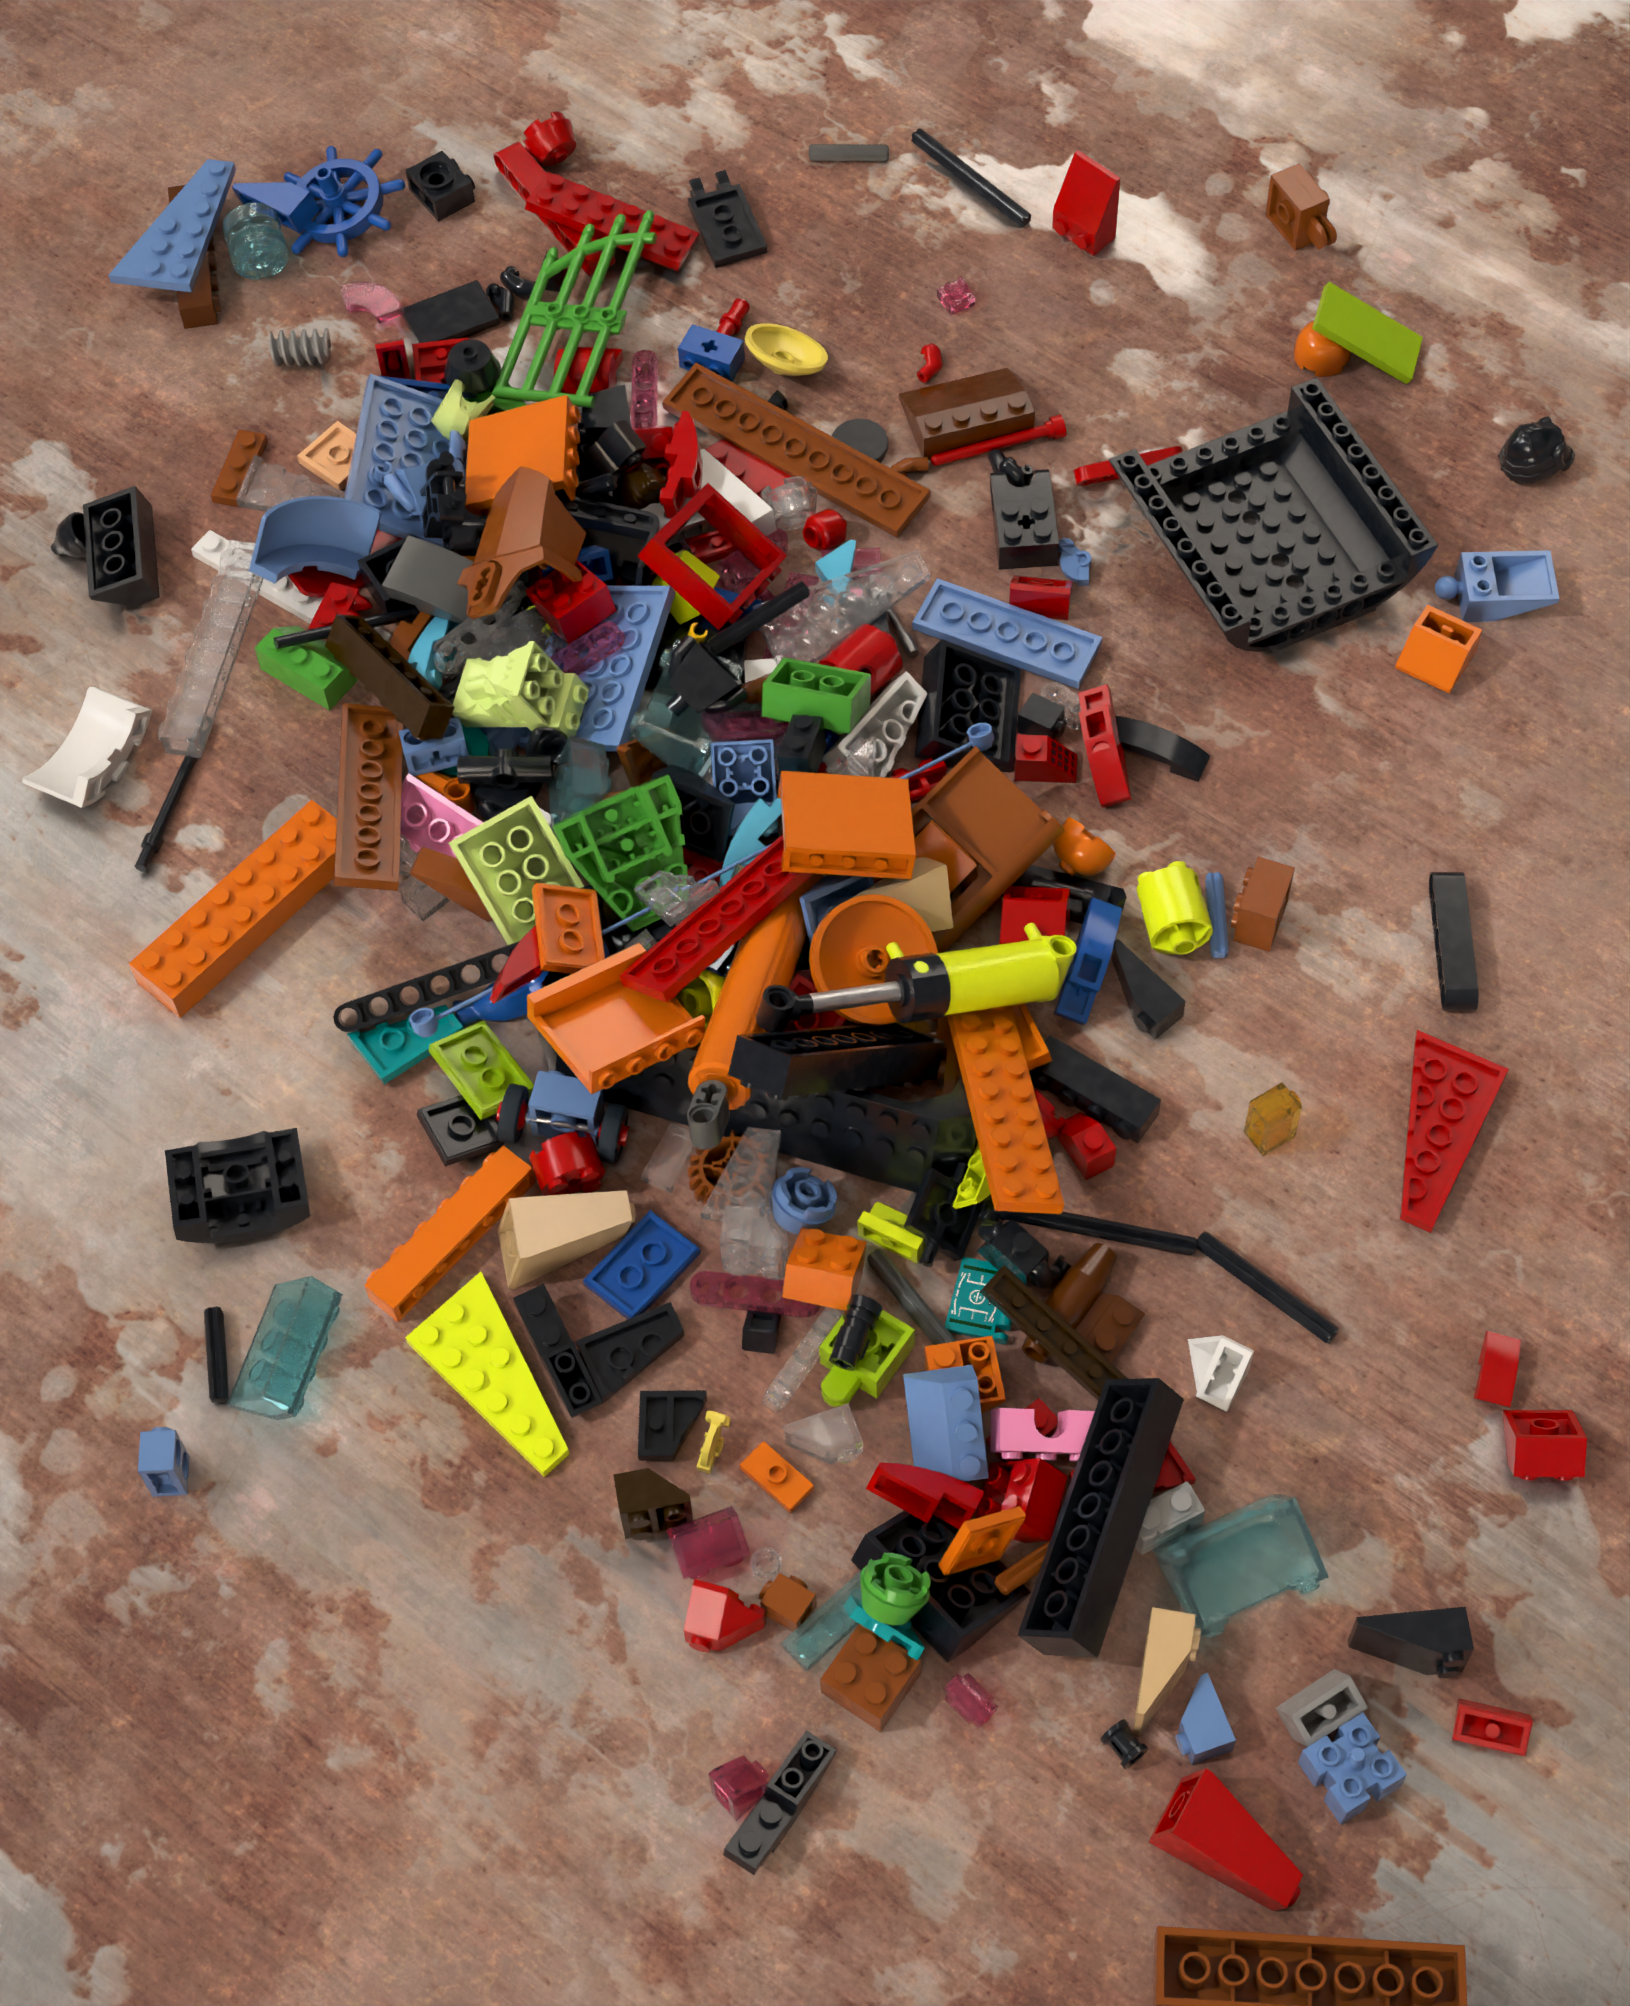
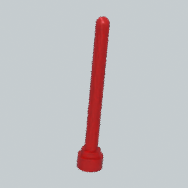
M1061 414L1049 417L1048 421H1045L1044 425L935 454L931 457V463L934 466H939L1045 436L1048 439L1053 438L1054 440L1067 436L1065 422Z

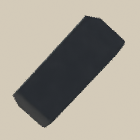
M1031 865L1011 885L1070 889V921L1083 924L1092 897L1120 907L1122 911L1127 898L1123 888L1077 876L1072 877L1069 874Z

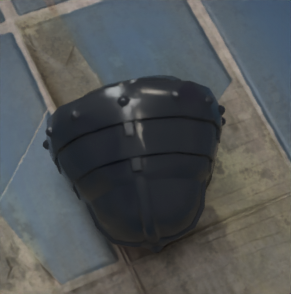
M1543 417L1536 423L1518 425L1510 434L1498 457L1501 466L1500 470L1504 472L1510 481L1519 484H1532L1555 475L1559 470L1565 471L1569 469L1574 462L1575 453L1565 442L1561 429L1552 423L1550 417Z

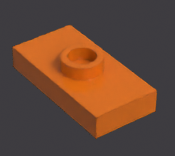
M764 1441L739 1464L741 1471L790 1514L814 1490V1485Z

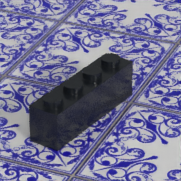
M1049 1035L1045 1040V1044L1052 1061L1029 1070L1032 1085L1039 1090H1047L1053 1093L1066 1106H1075L1092 1119L1106 1124L1119 1137L1126 1140L1131 1139L1139 1143L1159 1115L1161 1099Z

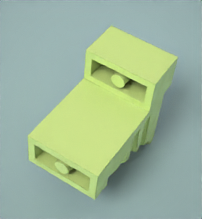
M529 641L527 645L513 650L508 656L497 655L491 661L482 660L481 658L467 659L453 702L455 708L452 714L455 717L459 716L460 722L465 727H528L531 731L537 727H546L558 730L561 735L565 736L568 742H574L576 732L580 726L583 708L588 699L589 688L575 673H564L535 641Z

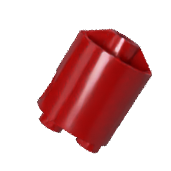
M870 624L860 625L818 663L871 674L870 698L903 668L902 658L895 639L889 633L881 631Z

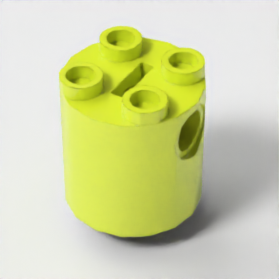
M1175 861L1169 864L1167 868L1154 872H1144L1138 876L1137 896L1140 900L1151 947L1156 952L1166 955H1184L1193 952L1210 939L1213 934V928L1205 899L1201 893L1198 874L1193 869L1187 868L1186 863L1183 861Z

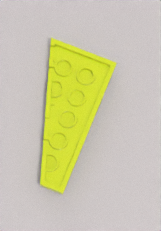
M480 1271L405 1338L407 1343L545 1477L570 1454L569 1449Z

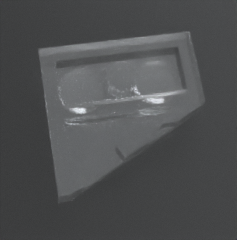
M661 870L634 888L637 897L670 927L721 892L717 882L709 879L706 884L695 882L693 876L674 875L672 872Z

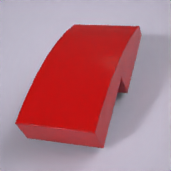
M1490 1331L1485 1332L1478 1362L1481 1368L1474 1399L1511 1407L1518 1371L1520 1339Z

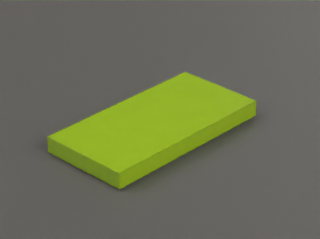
M1328 282L1323 287L1312 329L1401 382L1409 383L1413 378L1423 337L1333 283Z

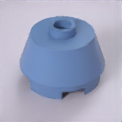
M791 1168L787 1171L786 1175L778 1178L773 1185V1217L783 1229L794 1234H799L801 1228H819L832 1218L836 1209L837 1193L833 1184L828 1179L824 1183L819 1178L810 1175L812 1170L809 1168Z

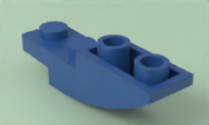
M1094 897L1091 898L1076 941V953L1069 967L1054 1015L1081 1025L1087 1023L1095 996L1100 991L1118 931L1122 908Z

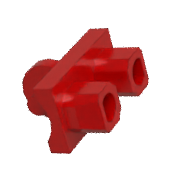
M933 759L921 761L918 767L920 768L930 763ZM944 761L908 778L910 802L924 798L947 775V766ZM903 767L893 770L891 778H900L914 770L908 771Z

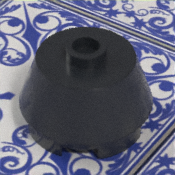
M464 340L454 345L449 352L444 368V378L448 385L451 387L455 379L462 381L465 386L462 395L464 398L470 399L477 398L476 394L483 393L488 389L492 392L501 373L499 360L486 344L478 340Z

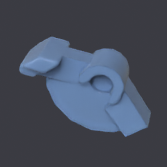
M1062 538L1059 540L1062 573L1066 578L1077 582L1078 586H1089L1090 553L1083 550L1080 551L1074 546V542L1071 539Z

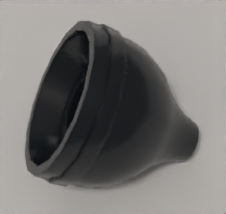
M74 512L69 514L58 525L55 540L51 545V550L54 554L68 555L73 558L86 556L84 516L82 513Z

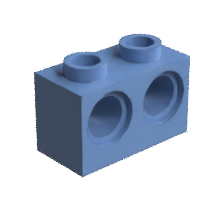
M459 716L450 718L443 739L422 741L413 737L409 729L399 731L408 771L412 776L457 766L459 756H469Z
M156 1427L151 1431L140 1432L138 1473L153 1497L187 1495L190 1456L176 1430L167 1427Z

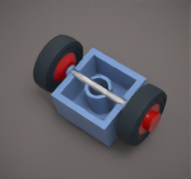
M538 1071L530 1101L528 1087L510 1084L505 1092L503 1101L499 1103L496 1116L499 1141L517 1144L526 1123H531L532 1135L550 1139L569 1132H577L579 1137H585V1132H588L592 1135L595 1146L599 1141L598 1155L602 1162L617 1163L623 1145H627L630 1133V1126H627V1106L610 1103L605 1112L603 1089L591 1094L578 1078L565 1076L558 1071Z

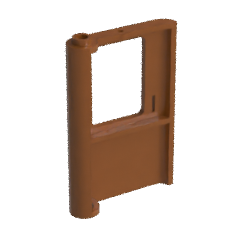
M976 746L911 809L914 838L933 820L978 862V865L974 868L978 873L977 879L951 904L953 928L931 932L938 953L945 952L1065 832L1062 825L1044 809L1041 810L989 761ZM873 877V882L875 884L884 878Z

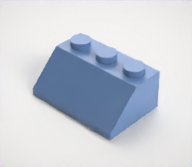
M973 1365L903 1374L914 1466L940 1472L962 1481L988 1478L978 1379Z

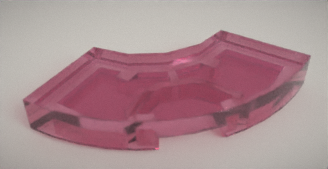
M356 282L341 286L344 304L349 313L355 311L369 312L375 316L379 324L405 314L395 294L382 285L370 282Z

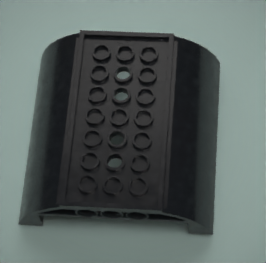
M1318 378L1291 387L1288 411L1147 466L1136 449L1109 458L1114 471L1228 642L1236 648L1245 651H1269L1273 653L1376 611V607L1395 595L1421 571L1438 547L1434 538ZM1231 498H1240L1244 502L1237 504L1229 500ZM1251 518L1255 519L1258 523L1251 525L1245 523L1244 520ZM1277 560L1284 561L1287 566L1280 567L1272 562ZM1298 582L1302 587L1296 589L1289 587L1287 583Z

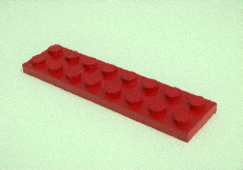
M783 835L780 836L619 975L623 986L667 1003L676 997L693 979L697 978L710 964L720 958L735 942L743 938L751 928L763 920L775 907L786 900L800 885L808 881L814 873L782 871L781 862L784 842Z

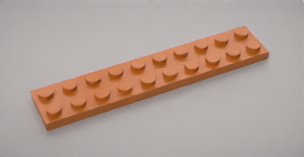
M1005 1006L947 1015L995 1211L1061 1214L1065 1204L1012 1007Z

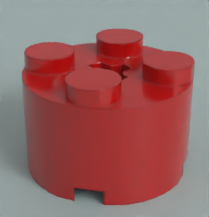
M577 1132L555 1136L541 1144L543 1150L537 1155L535 1150L529 1155L543 1196L572 1194L581 1190L583 1193H592L602 1186L600 1180L604 1177L605 1170L592 1135L588 1132H585V1137H579Z

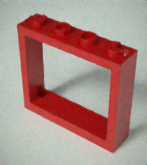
M707 483L648 542L638 557L713 626L720 630L726 622L733 624L744 611L740 607L746 610L755 601L757 596L753 594L754 592L759 596L768 587L770 582L767 578L772 582L781 573L782 569L778 566L787 555ZM697 513L705 518L761 570L731 604L666 546Z

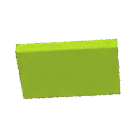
M484 1020L429 1045V1053L480 1120L497 1113L499 1103L503 1101L505 1092L510 1084L528 1087L529 1098L531 1097L534 1087L533 1082Z

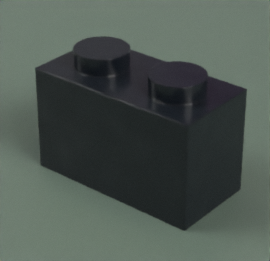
M792 715L777 755L780 775L781 771L818 772L827 747L823 717Z

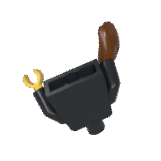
M693 623L688 635L672 651L668 670L671 678L668 683L677 693L666 703L669 710L677 717H680L691 706L698 714L705 711L712 715L730 711L743 702L747 704L761 703L763 682L770 674L741 685L742 682L703 643L708 630L703 635H696L694 630L698 623Z

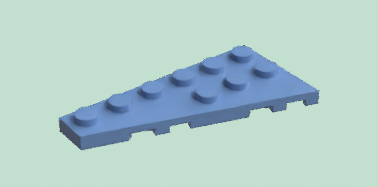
M207 159L108 275L110 282L192 292L236 172L234 162Z

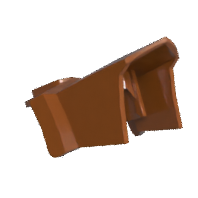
M520 466L496 493L474 563L463 569L457 582L459 586L468 590L466 613L471 619L496 613L501 608L520 574L537 565L542 570L547 569L549 565L574 582L582 580L581 570L575 567V563L586 532L554 493L552 481L544 474Z

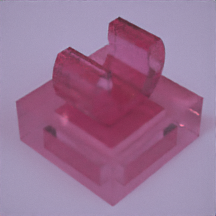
M959 277L958 281L951 284L947 282L945 286L937 289V298L950 315L975 305V296L969 290L967 283L962 277Z

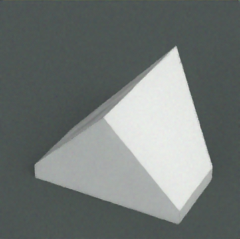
M1223 1335L1188 1339L1197 1390L1196 1397L1227 1412L1250 1370L1254 1350Z

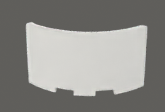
M89 687L79 716L66 740L48 762L35 772L24 776L22 783L81 808L89 806L105 795L103 789L111 780L118 782L130 765L126 759L134 745L140 746L152 710L97 687Z

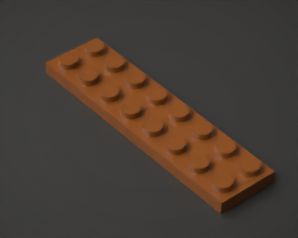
M342 703L334 886L398 891L403 753L399 731L403 730V724L398 722L395 718L396 716L385 707Z

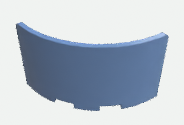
M308 496L284 501L269 509L262 516L249 571L274 584L289 574L302 571L304 566H316L318 571L332 572L355 580L360 574L357 560L371 554L382 513L372 506L339 497Z

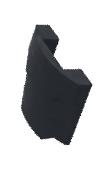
M297 1128L274 1132L261 1131L235 1139L198 1142L193 1146L165 1150L172 1221L176 1240L194 1243L244 1241L282 1231L311 1216Z

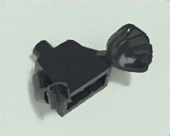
M537 727L532 731L528 739L526 754L552 755L554 766L570 759V744L558 730ZM491 783L469 785L471 791L475 792L474 796L478 812L487 821L530 796L535 800L543 783H518V786L511 790H500Z
M991 1195L983 1200L980 1207L982 1223L979 1226L978 1232L985 1242L977 1252L998 1271L1005 1265L1029 1288L1034 1285L1039 1289H1044L1061 1280L1066 1271L1072 1266L1063 1260L1065 1257L1059 1255L1052 1266H1049L1048 1250L1016 1221L1010 1220L1003 1224L1004 1220L1000 1218V1211H995Z

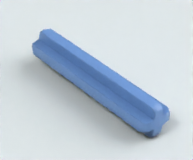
M1210 872L1206 875L1205 883L1207 910L1213 928V934L1210 937L1211 956L1213 958H1226L1229 946L1223 875L1219 872Z

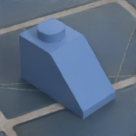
M1208 1672L1200 1676L1181 1719L1178 1729L1179 1734L1175 1735L1182 1756L1188 1755L1192 1765L1233 1751L1236 1742Z

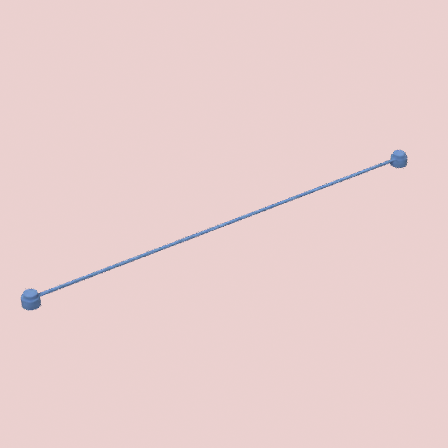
M988 723L972 725L967 731L969 738L967 744L899 779H908L971 746H976L980 751L989 749L994 741L991 725ZM770 845L602 930V936L757 857ZM493 987L437 1016L431 1008H420L414 1011L409 1017L414 1033L423 1038L432 1036L437 1031L439 1019L490 994Z

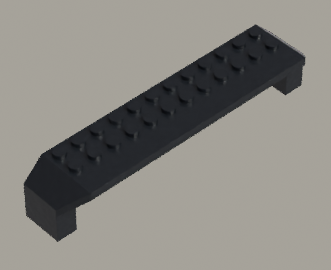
M549 971L541 983V988L571 974ZM538 1031L549 1070L558 1071L565 1076L577 1078ZM701 1043L694 1047H687L672 1055L669 1059L657 1062L645 1068L639 1074L631 1075L615 1083L612 1087L603 1089L604 1101L621 1104L632 1110L688 1126L687 1112L694 1096L688 1085V1077ZM961 1074L952 1093L914 1103H907L869 1091L848 1089L847 1093L831 1091L826 1096L808 1094L807 1098L788 1096L787 1100H777L768 1097V1091L761 1088L753 1089L750 1098L744 1106L730 1110V1118L724 1132V1137H729L732 1130L736 1132L737 1137H741L747 1131L750 1141L759 1137L761 1146L768 1145L772 1151L915 1193L918 1192L926 1170L934 1168L945 1176L951 1177L956 1170L958 1162L968 1163L978 1143Z

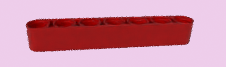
M516 142L493 154L495 164L500 173L526 202L546 175V172L520 142ZM537 215L568 253L577 247L582 235L581 232ZM592 237L591 242H592V241H595V240H598V239ZM603 250L585 256L581 268L588 276L594 275ZM614 254L609 267L615 264Z

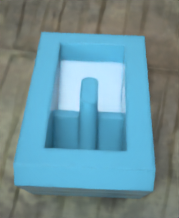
M856 540L847 541L815 562L816 574L838 605L846 602L856 553Z

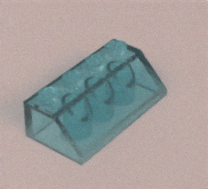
M313 1276L275 1284L227 1406L275 1420L296 1417L304 1405V1395L308 1384L316 1374L315 1366L320 1353L328 1343L327 1335L332 1322L335 1321L340 1312L339 1304L343 1294Z

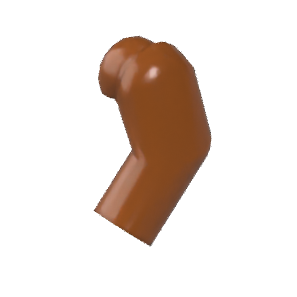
M928 457L904 458L892 465L891 469L904 476L908 472H928Z

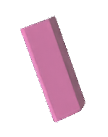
M408 773L402 782L400 842L417 854L422 847H426L456 858L448 843L484 822Z

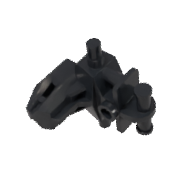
M445 451L440 454L439 458L432 460L428 464L425 472L426 484L420 490L421 496H426V503L422 512L424 537L443 538L445 549L461 556H476L488 516L475 515L466 509L467 494H465V484L460 482L464 477L463 472L455 471L452 465L454 457L450 452Z

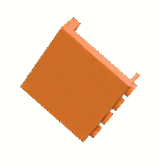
M568 395L470 420L465 494H467L465 507L470 513L487 516L488 508L492 506L496 493L520 466L544 474L552 481L554 491L564 489L570 501L575 500V487H578L579 484L576 465H579L577 444L580 443L578 423L581 422V414L578 406L572 404Z
M781 771L777 796L781 798L784 850L781 864L783 872L895 879L912 878L916 850L908 779Z
M640 943L527 995L528 1019L591 1094L602 1089H608L631 1075L639 1074L645 1068L657 1062L665 1061L687 1047L696 1046L702 1041L705 1033V1017L703 1014L693 1019L675 997L666 1003L623 986L619 975L647 952Z

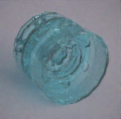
M247 203L236 207L227 214L223 220L222 231L234 270L239 275L249 279H262L280 272L288 262L289 251L277 212L270 206L262 203Z

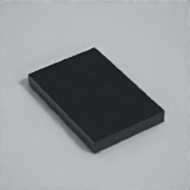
M478 280L400 309L401 315L417 343L465 338L500 324V318Z

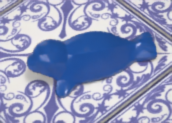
M543 970L540 977L495 1004L490 1001L491 993L455 1011L456 1018L463 1027H466L478 1020L502 1022L526 1015L527 995L541 989V983L549 971ZM493 982L492 984H490V985H489L487 988H485L483 991H485V990H487V989L493 987L495 982ZM456 1000V1001L452 1002V1003H453V1007L456 1006V1005H458V1004H460V1003H462V1002H464V1001H463V1000Z

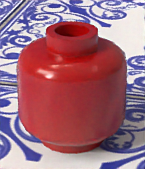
M825 509L809 516L803 528L805 542L811 548L821 552L842 544L847 535V522L845 518L833 509Z

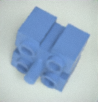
M1363 1712L1338 1728L1333 1743L1327 1735L1302 1750L1298 1764L1314 1787L1323 1783L1328 1790L1324 1802L1340 1825L1364 1811L1371 1798V1794L1376 1802L1400 1788L1407 1776L1390 1750L1383 1754L1378 1750L1376 1746L1380 1736Z

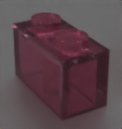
M732 1506L666 1530L677 1567L683 1579L688 1577L690 1579L704 1577L710 1572V1569L721 1565L724 1567L734 1566L742 1562L743 1557L751 1555L739 1517Z

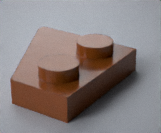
M665 728L619 745L616 748L631 787L651 781L653 772L667 767L680 754L673 732Z

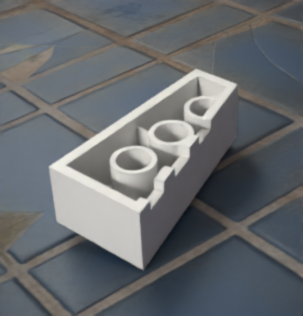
M906 671L884 689L872 702L851 733L843 734L825 753L822 761L825 762L834 774L885 778L895 762L894 758L906 739L905 735L913 724L928 693Z

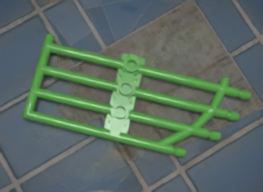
M648 210L643 215L637 233L621 234L626 217L623 214H618L609 236L591 242L595 227L592 224H587L577 247L557 260L558 249L556 247L549 249L501 368L500 376L492 391L495 397L541 402L568 395L573 405L594 408L595 397L588 396L608 340L612 335H620L625 326L627 311L620 309L644 245L656 243V233L650 232L654 221L653 211ZM632 245L609 307H594L616 246ZM603 250L583 303L579 305L567 304L585 256ZM569 266L556 301L540 302L548 280ZM530 326L545 327L522 388L507 387ZM560 329L572 330L549 391L534 390L556 331ZM583 333H599L576 395L561 393Z

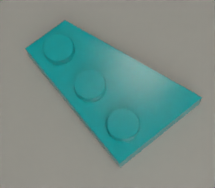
M445 1004L432 1009L437 1016L449 1008ZM453 1013L438 1020L437 1031L430 1037L423 1038L414 1033L409 1022L410 1015H408L406 1020L389 1025L385 1022L375 1025L376 1029L362 1033L354 1031L347 1033L349 1041L385 1085L430 1056L429 1045L464 1029Z

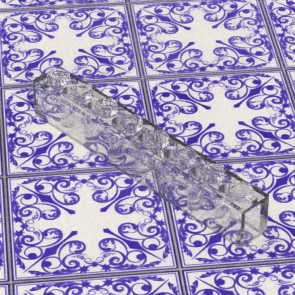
M229 540L226 551L221 553L218 574L212 578L209 599H205L201 621L194 628V641L191 648L186 650L185 666L183 671L177 675L175 694L168 700L166 719L164 722H161L158 729V738L168 754L195 758L202 757L264 578L249 571L255 543Z

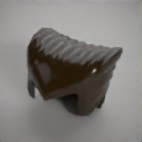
M646 463L632 468L623 476L619 484V496L622 505L641 510L650 504L660 503V491L662 488H665L667 479L658 468H651Z

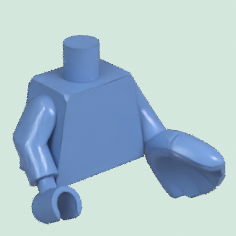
M452 430L450 432L449 452L454 457L452 465L455 471L463 472L464 477L460 482L465 484L466 471L463 465L467 459V446L460 433ZM388 461L384 462L386 472H381L375 466L374 478L378 482L384 483L390 493L407 511H411L413 515L422 514L426 503V496H421L420 490L426 484L425 472L429 463L395 470V474H392V464Z

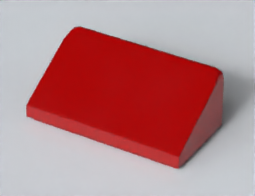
M1459 1698L1452 1740L1526 1757L1533 1719L1531 1715Z

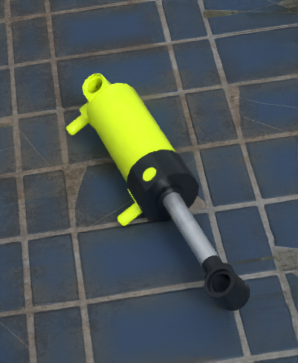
M1028 923L1024 928L1029 938L1028 941L936 954L931 952L904 956L898 943L891 942L886 947L891 960L886 968L885 983L797 995L794 991L781 985H772L763 992L756 1014V1022L765 1031L779 1032L784 1031L788 1027L789 1022L798 1021L800 1015L888 1003L891 1013L896 1020L904 1024L937 1019L952 1014L1031 1002L1051 1001L1060 992L1077 947L1073 940L1063 935L1042 936L1035 923Z

